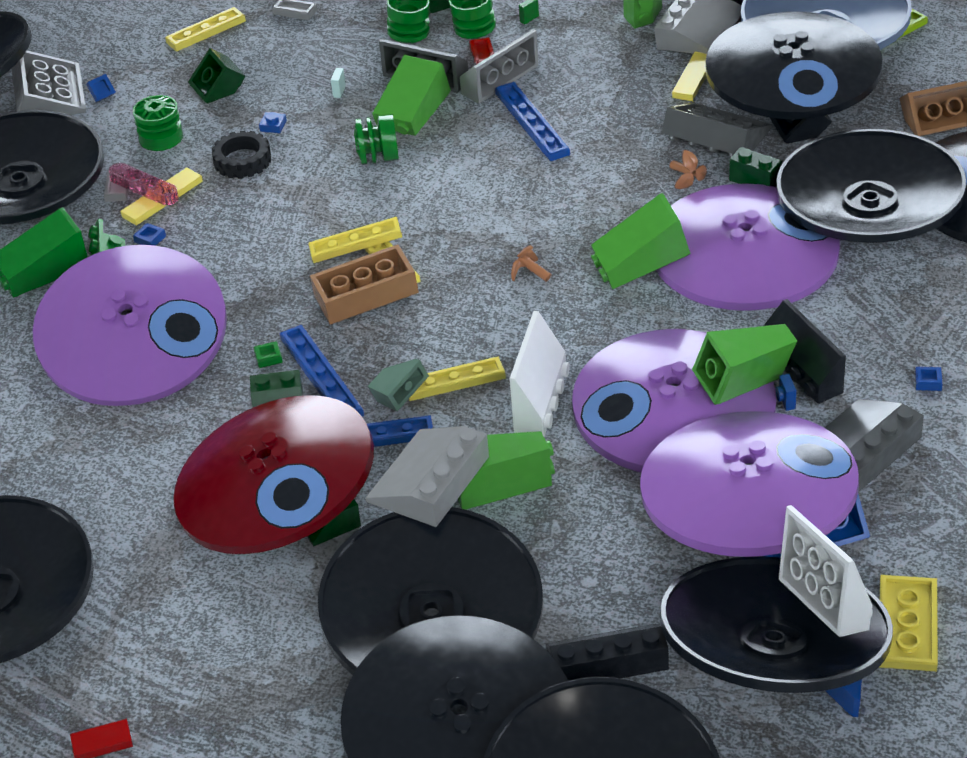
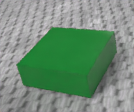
M526 0L519 4V19L522 24L525 25L539 16L538 0Z
M277 341L253 347L259 368L283 363Z

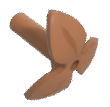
M683 150V163L675 160L670 162L671 169L684 173L675 184L676 189L688 188L693 185L694 176L698 181H702L707 174L706 166L701 165L696 168L698 159L692 152Z
M531 245L525 247L518 254L517 257L519 258L514 261L511 270L512 281H515L517 272L521 267H526L546 282L550 279L552 274L535 263L538 261V258L534 251H532L533 247Z

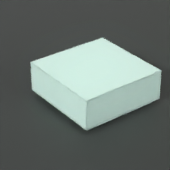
M336 68L331 78L332 94L334 98H341L346 86L344 69Z

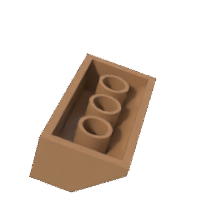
M967 81L915 91L899 98L904 120L917 136L967 127Z

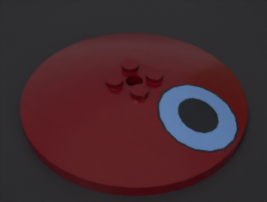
M303 395L286 397L246 410L213 431L187 459L177 478L173 498L176 516L191 539L205 548L221 553L253 554L292 544L328 524L357 496L369 476L374 458V443L370 430L363 417L350 405L324 396Z

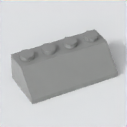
M531 30L461 75V94L480 104L495 94L496 87L514 82L538 67L536 30Z

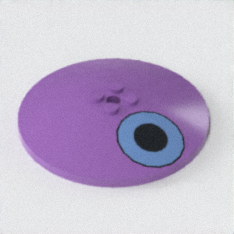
M761 184L715 186L692 193L671 205L680 220L691 254L656 271L662 280L673 290L704 305L739 311L776 308L785 299L793 303L810 295L830 278L839 260L840 240L813 232L794 221L779 203L777 187Z
M155 245L116 247L83 259L64 272L51 285L36 311L33 324V342L39 362L47 376L69 395L99 405L124 406L141 404L167 397L181 390L195 380L209 366L224 339L227 322L226 306L221 289L212 274L190 256L170 248ZM124 310H132L127 315H121V312Z
M685 329L654 330L621 339L607 346L589 360L579 373L574 385L572 395L573 416L580 434L596 452L617 465L642 473L647 458L656 446L675 431L691 423L708 417L734 412L763 411L775 413L776 391L774 383H768L721 404L714 405L692 371L707 333ZM670 384H677V385H679V386L674 387V386H672V385H670Z
M747 411L708 417L691 423L669 435L656 446L647 458L641 473L640 489L643 506L648 516L669 537L686 546L708 553L736 557H753L782 552L786 506L792 505L824 535L829 534L846 519L856 502L859 489V474L855 458L849 448L835 434L824 427L803 418L787 414Z

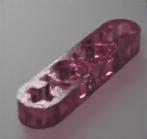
M115 163L109 167L110 179L117 185L163 205L174 204L179 199L177 188L171 183L125 163Z

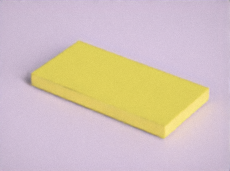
M880 575L879 600L887 609L893 625L890 652L880 668L937 672V578Z

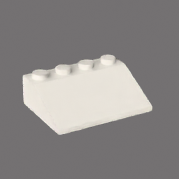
M533 311L510 376L514 433L541 431L545 437L547 428L551 429L552 412L557 411L558 394L563 393L564 377L569 375L570 364L566 362L565 350L539 311Z
M792 505L786 506L779 580L839 637L868 631L873 613L872 603L854 561Z

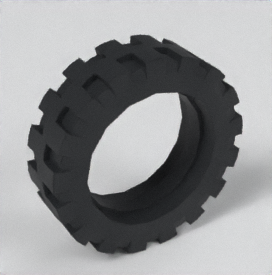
M255 131L231 132L228 136H222L221 140H217L214 143L215 146H212L215 170L219 171L222 176L227 175L228 178L237 177L238 179H243L246 176L248 178L253 177L254 174L263 172L264 168L267 169L269 163H271L268 139L264 138L261 133L256 134ZM243 149L257 152L249 158L240 160L226 157L232 152Z

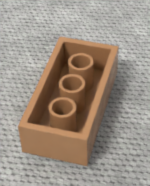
M398 244L310 275L314 296L329 324L340 322L419 293L415 271Z

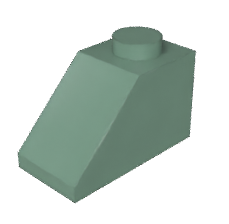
M413 359L384 368L368 385V388L378 403L398 412L429 375L421 361Z

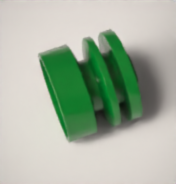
M387 0V34L392 39L403 43H414L425 39L430 33L429 0Z
M492 0L448 1L454 31L461 38L476 39L484 37L496 27Z
M151 95L141 99L134 105V122L137 126L139 143L143 148L151 151H164L175 147L183 139V129L179 120L178 104L174 98L167 95Z
M393 114L378 116V124L374 127L370 117H366V128H362L361 118L355 119L354 138L356 152L362 165L367 164L366 154H371L372 163H376L377 153L380 152L384 162L399 160Z

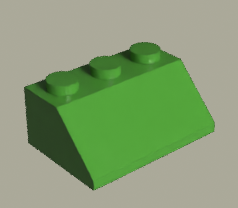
M623 0L624 18L634 29L652 24L662 9V0Z

